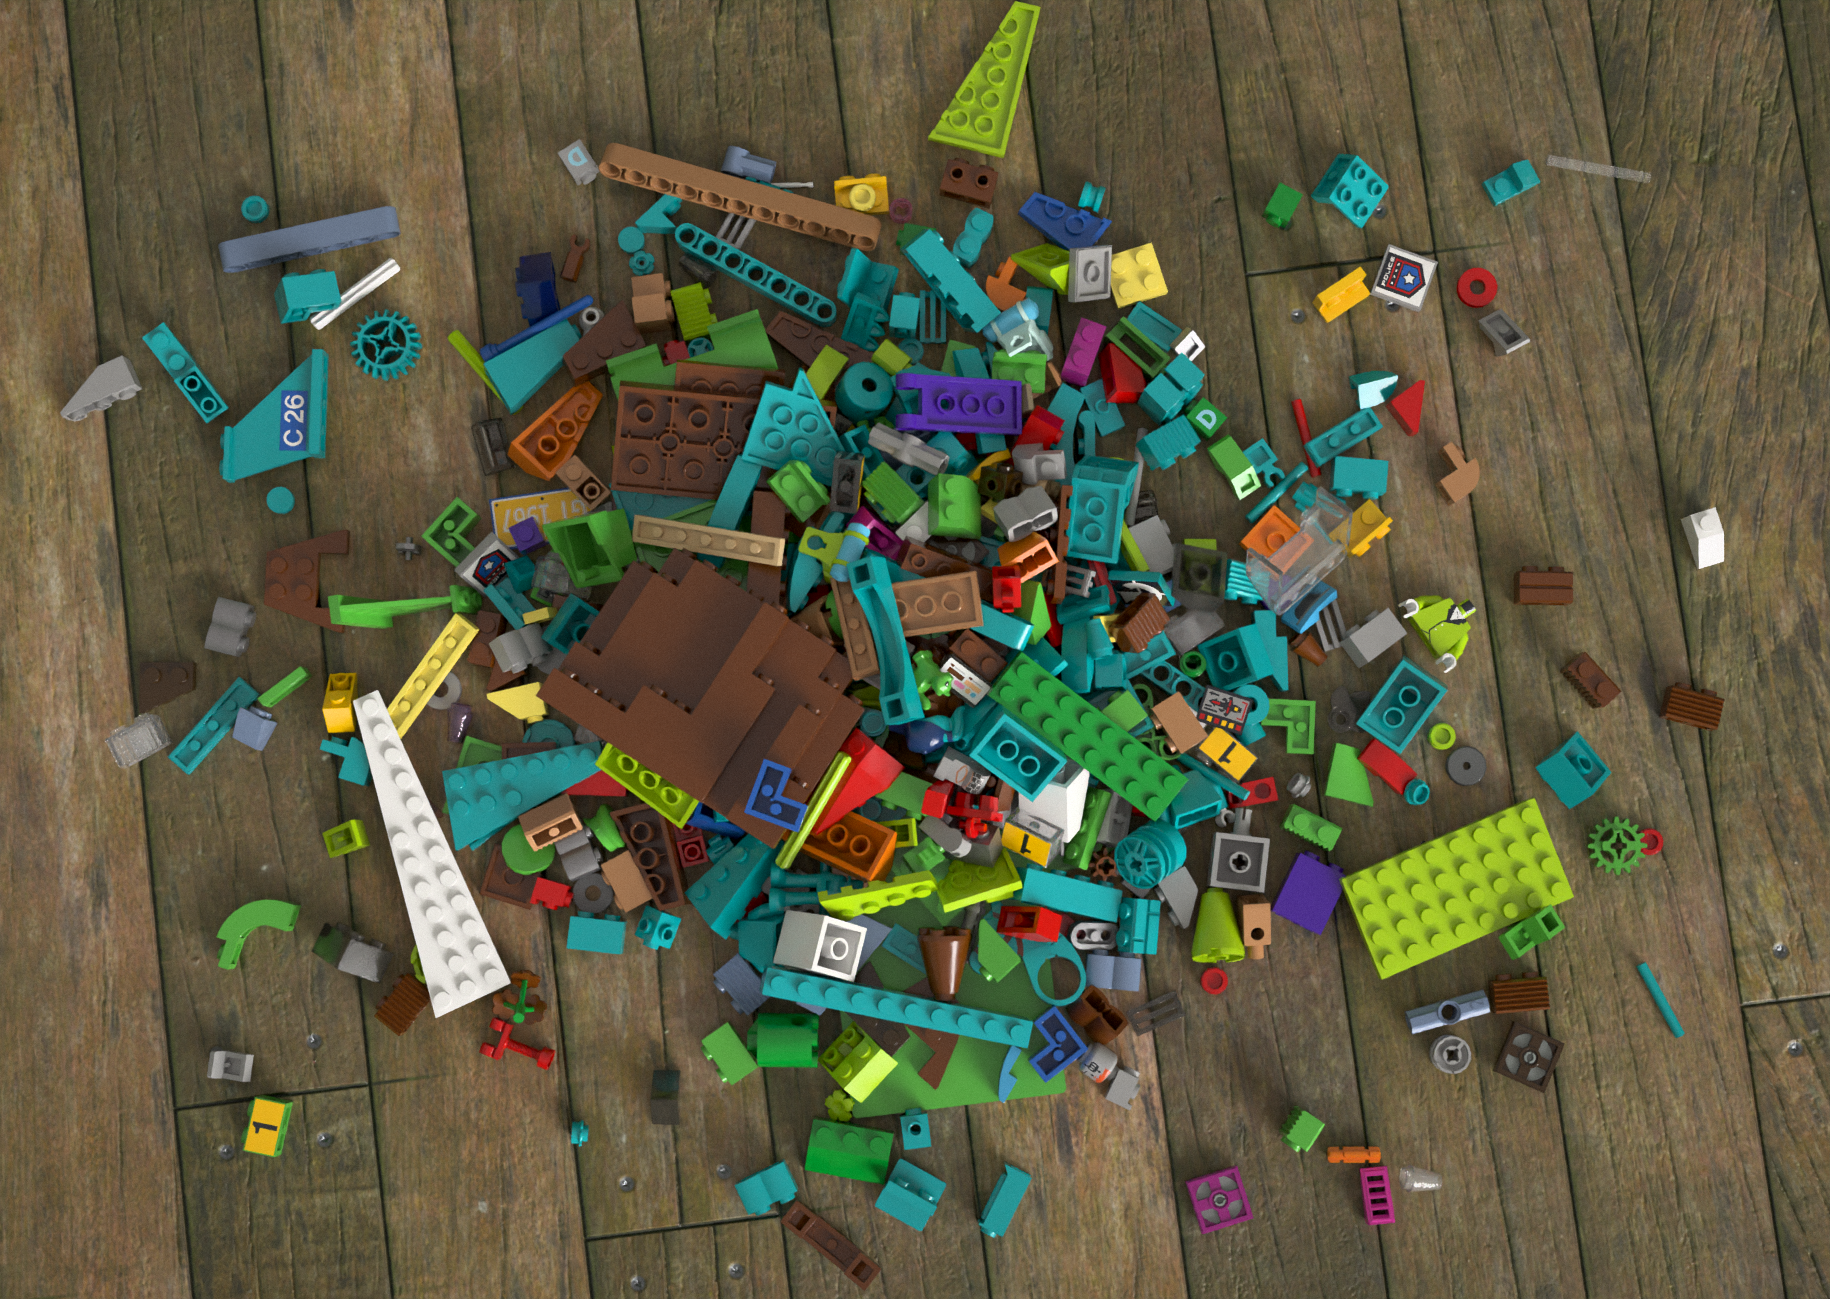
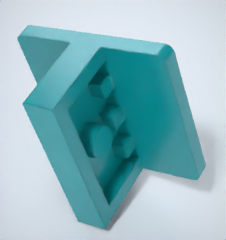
M900 1158L881 1191L875 1207L918 1231H922L929 1217L933 1216L946 1183Z

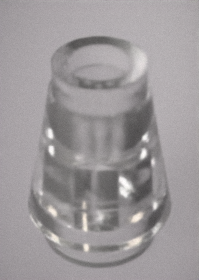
M1409 1165L1401 1169L1399 1183L1400 1187L1406 1189L1407 1192L1439 1190L1442 1186V1176L1440 1173Z

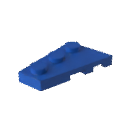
M1037 192L1032 194L1018 212V215L1057 246L1069 252L1070 248L1093 246L1112 222L1106 218L1102 220L1089 215L1090 212L1082 209L1078 211L1070 208L1061 201Z

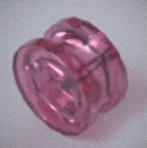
M904 198L895 199L889 207L891 219L897 224L907 223L912 217L911 203ZM896 206L906 207L908 209L905 210L906 216L901 214L895 215Z

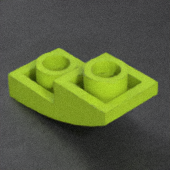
M828 345L824 347L806 373L819 400H823L832 383L837 380L849 360L848 357Z

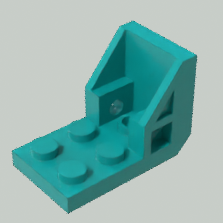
M1086 455L1075 465L1071 483L1073 491L1069 502L1071 518L1068 530H1066V535L1069 537L1068 557L1113 564L1118 563L1124 509L1130 502L1139 462Z

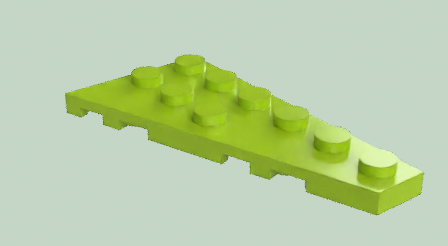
M1018 1L1014 2L992 40L989 41L983 54L960 86L949 107L944 111L940 121L928 136L929 141L1004 158L1041 7Z

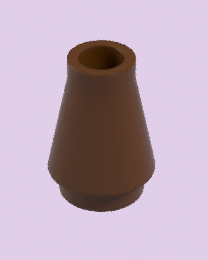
M1304 631L1302 634L1296 632L1288 642L1292 652L1312 662L1317 667L1328 657L1309 631Z

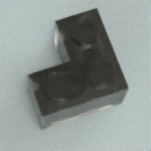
M325 922L311 951L336 969L377 983L381 982L394 955L385 949L386 943L375 938H371L370 941L364 940V935L353 931L352 927L341 922H337L336 925Z

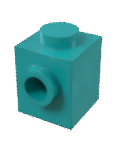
M920 1107L906 1109L905 1114L900 1115L904 1150L931 1147L927 1111L922 1112ZM914 1124L921 1127L918 1131L911 1130V1126Z

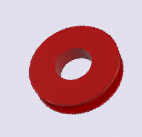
M1471 268L1459 278L1456 287L1457 295L1469 307H1484L1494 299L1497 293L1496 279L1486 269ZM1471 282H1481L1484 287L1483 293L1479 295L1472 293L1470 290Z

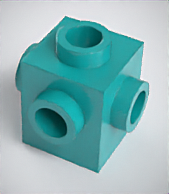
M646 905L638 923L635 936L644 939L643 945L658 950L659 946L670 949L681 918Z

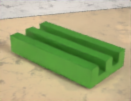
M300 666L257 699L263 706L271 708L309 680L312 674L307 668Z

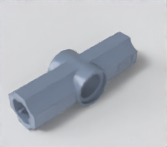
M1482 989L1450 999H1441L1436 1003L1404 1012L1410 1033L1415 1034L1489 1013L1490 1005ZM1449 1004L1453 1009V1013L1450 1018L1444 1019L1441 1011L1445 1005Z

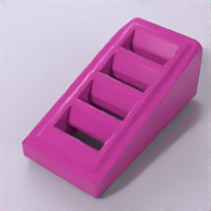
M1387 1166L1359 1168L1365 1223L1368 1225L1395 1223ZM1381 1175L1382 1177L1380 1181H1367L1369 1176ZM1383 1187V1191L1369 1193V1188ZM1384 1198V1203L1371 1204L1370 1199ZM1385 1209V1214L1373 1215L1372 1213L1373 1210Z

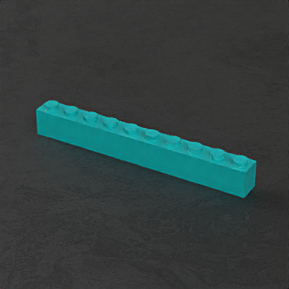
M769 964L764 965L759 988L760 993L766 996L1027 1049L1033 1021L1023 1016L949 1001L934 1000V998Z

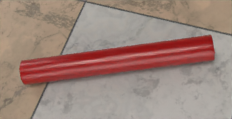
M1297 399L1291 401L1302 445L1304 446L1312 440L1302 401ZM1304 449L1311 478L1322 475L1320 467L1317 468Z

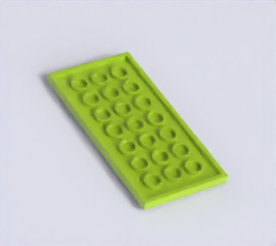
M1528 798L1339 879L1377 976L1381 980L1522 920L1550 904L1554 906L1574 897L1535 798Z

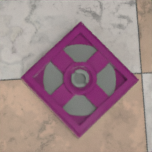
M1237 1165L1185 1181L1201 1234L1254 1218Z

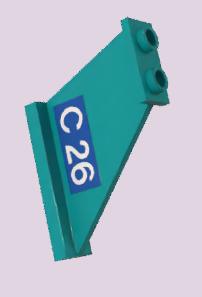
M312 349V354L235 427L225 426L224 434H221L220 445L221 449L224 450L223 460H220L219 464L220 475L223 476L224 480L229 483H235V480L308 457L325 458L329 354L323 349Z

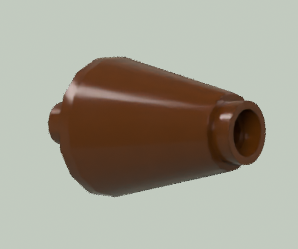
M945 926L943 929H935L933 927L918 928L917 940L931 993H934V1000H955L956 993H958L972 940L971 929L959 928L957 926Z

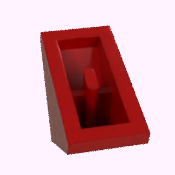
M1419 380L1385 406L1407 436L1413 437L1419 430L1425 380Z

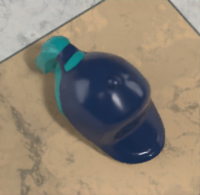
M958 707L950 718L943 715H935L900 725H889L888 728L892 732L905 736L906 745L910 751L922 754L933 753L939 750L945 742H954L961 739L964 732L963 713L966 707Z

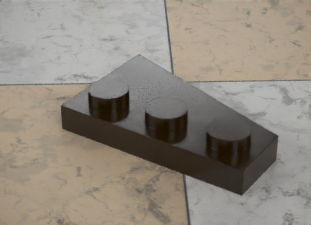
M871 961L855 976L854 982L884 988ZM845 1012L891 1057L910 1039L904 1023Z

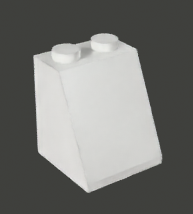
M1065 755L1067 758L1066 764L1033 802L1019 793L1020 829L1025 832L1069 843L1080 830L1090 772Z
M786 910L773 963L800 971L854 982L867 928L825 915Z

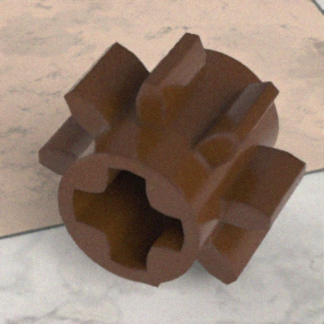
M1102 846L1100 851L1095 852L1093 850L1092 860L1088 864L1090 867H1095L1090 872L1093 877L1100 874L1103 881H1106L1107 876H1117L1115 872L1117 866L1114 861L1115 850L1108 853L1105 846ZM1104 859H1107L1109 863H1105L1104 867L1101 868L1099 864H1103Z

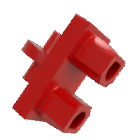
M957 792L954 806H947L946 814L966 817V821H960L959 828L965 829L967 837L976 838L980 831L986 832L987 824L981 823V820L1002 822L1003 814L997 813V797L981 795L979 809H973L975 795Z

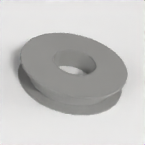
M449 672L442 681L447 684L448 693L444 697H437L434 693L427 702V705L435 709L445 710L453 707L459 701L462 686L458 677L452 672Z

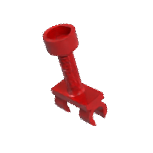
M497 1017L492 1018L489 1027L503 1032L498 1047L486 1042L482 1043L479 1053L500 1060L505 1048L535 1059L537 1067L544 1070L549 1069L555 1055L554 1049L545 1046L542 1050H538L516 1040L513 1041L510 1035L515 1024Z

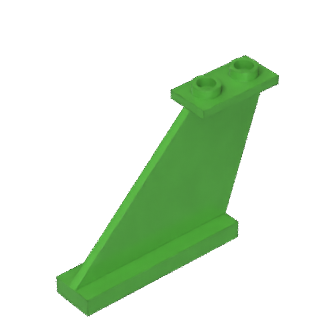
M450 585L451 596L384 601L333 595L328 596L331 624L387 629L393 627L392 617L449 608H452L455 613L478 615L477 612L481 610L482 597L473 587Z

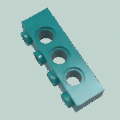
M940 431L926 444L929 447L944 452L950 457L948 467L943 474H953L955 471L962 470L968 464V459L972 457L952 432ZM903 464L896 470L897 474L924 502L927 501L928 482L935 475L916 466L910 467ZM920 474H925V480L921 484L916 485V478ZM867 497L865 498L879 516L891 527L900 524L897 521L892 524L881 513L884 508L879 502L874 505Z

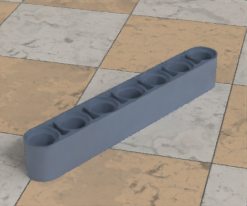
M385 206L220 243L218 248L223 272L234 273L399 236L401 232L396 208Z

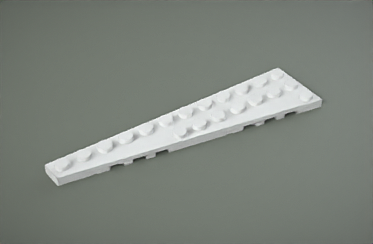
M376 690L354 700L353 704L435 1018H438L510 984L511 981L379 691Z

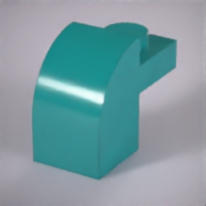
M333 736L331 741L322 740L320 750L345 757L338 778L363 786H370L373 776L363 740L351 737L349 746H346L348 741Z

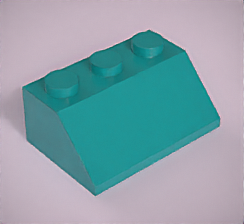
M1001 704L983 722L969 752V756L1031 802L1037 798L1067 762V758L1062 750Z

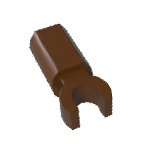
M575 234L570 238L572 249L571 252L567 253L560 274V278L572 283L577 282L585 258L583 254L591 246V242L587 238L583 246H576L578 237Z

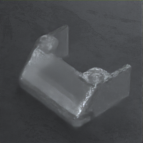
M1321 486L1317 489L1316 505L1312 509H1306L1300 517V530L1269 558L1259 554L1251 547L1247 550L1246 576L1268 608L1278 616L1284 614L1344 560L1349 550L1353 510Z

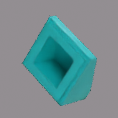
M527 555L504 564L516 593L534 588L541 572Z

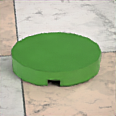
M518 824L505 834L502 841V856L506 865L514 872L532 875V873L544 871L552 863L555 856V844L553 842L548 844L547 847L543 846L542 849L533 851L524 835L521 824Z

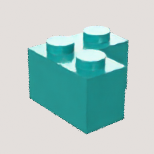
M325 269L314 270L307 275H300L297 272L286 274L284 278H281L274 292L281 324L306 321L310 313L335 310L341 303L335 271L326 272Z

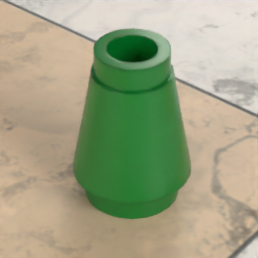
M1197 651L1186 652L1180 659V668L1186 676L1194 680L1205 671L1206 659Z

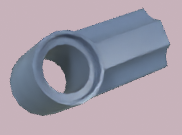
M728 146L721 173L741 179L743 177H752L757 179L756 181L758 182L763 181L771 184L776 162L751 155L745 149Z

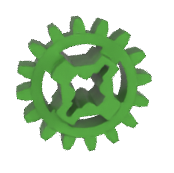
M1613 817L1612 823L1608 819H1602V827L1597 824L1593 826L1596 834H1588V837L1593 841L1586 844V847L1593 849V852L1588 857L1597 859L1595 867L1604 865L1605 873H1609L1613 868L1614 874L1620 875L1621 868L1626 873H1630L1631 864L1635 867L1640 866L1637 858H1645L1646 855L1640 852V850L1647 847V844L1640 842V839L1645 834L1636 833L1639 827L1637 824L1628 826L1629 819L1624 818L1622 823H1620L1618 817ZM1622 829L1631 835L1633 841H1629L1623 836ZM1609 830V836L1604 841H1600L1603 833ZM1616 838L1618 843H1622V848L1617 849V853L1615 849L1611 848V843H1615ZM1630 850H1633L1631 857L1623 862L1624 856ZM1600 851H1605L1610 856L1611 863L1603 858Z

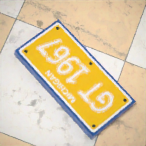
M568 488L489 499L493 533L511 550H517L518 548L508 528L533 516L537 520L548 545H550L543 530V524L583 515L591 511Z

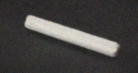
M389 258L340 295L341 303L337 309L315 313L310 317L311 323L316 329H322L400 271L399 265L393 258Z

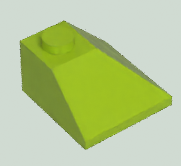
M1045 243L1011 254V260L1043 284L1057 290L1059 294L1068 295L1069 251Z

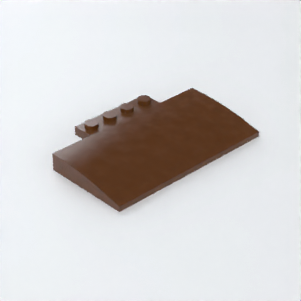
M677 359L674 385L620 380L611 490L718 500L737 456L742 454L765 382L768 381L784 386L785 370ZM820 400L831 424L835 427L836 401ZM763 466L755 491L774 492L766 481L778 470Z

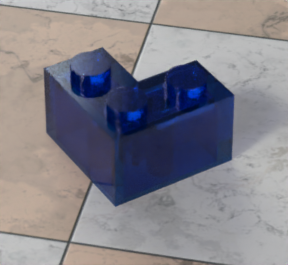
M551 252L520 256L519 267L515 268L517 278L515 288L517 296L523 298L524 303L521 304V313L523 319H528L530 327L561 310L556 290V272Z

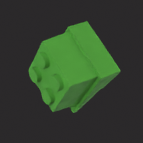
M624 508L559 519L542 525L554 552L559 553L576 588L620 581L624 576L621 567L632 563L633 560L637 561Z

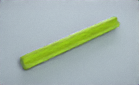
M838 751L807 804L808 809L799 833L791 831L775 859V863L780 868L788 869L851 762V756L847 753Z

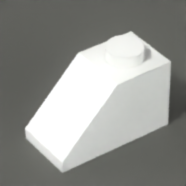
M1716 507L1681 519L1697 569L1723 562L1724 531Z

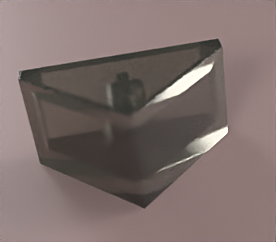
M681 1070L653 1071L650 1097L652 1124H680Z

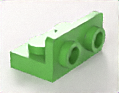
M1001 349L993 353L991 379L1022 381V386L1030 383L1032 393H1044L1047 355L1041 354L1039 351L1030 350L1009 357L1006 349Z
M789 460L766 482L799 523H803L822 505H828L831 500L827 496L828 490L826 487L813 479L810 475L812 471L805 462Z

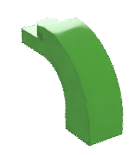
M270 899L254 901L237 909L225 920L216 936L226 940V943L221 945L217 954V959L220 960L218 967L227 970L235 969L246 937L259 926L268 925L284 931H293L301 905L286 900Z

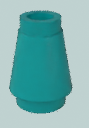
M1101 619L1085 622L1088 655H1091L1092 660L1112 656V648L1114 646L1101 623Z

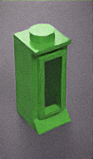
M1124 316L1103 340L1107 344L1114 343L1140 366L1143 375L1149 382L1160 373L1164 375L1166 372L1164 370L1167 367L1166 363L1171 358ZM1124 334L1156 361L1151 368L1119 341Z

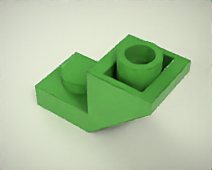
M1229 434L1207 448L1215 468L1226 476L1236 498L1241 500L1261 486L1252 464Z

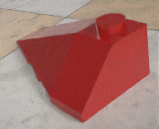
M858 728L851 733L838 750L851 756V762L811 829L816 835L843 819L845 814L857 806L861 807L867 803L866 801L877 793L887 790L905 769L899 761ZM817 786L815 787V789L813 790L812 794L810 795V797H809L808 800L806 801L805 805L808 804V802H809L810 798L812 797L814 791L816 790Z

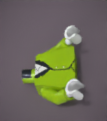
M1427 595L1408 599L1400 603L1399 607L1404 606L1407 609V614L1403 617L1407 618L1434 659L1439 658L1435 663L1438 665L1443 662L1446 665L1444 673L1454 668L1469 639L1467 632L1471 627L1465 618L1476 612L1472 602L1466 598L1455 605L1450 597L1444 600L1439 595Z

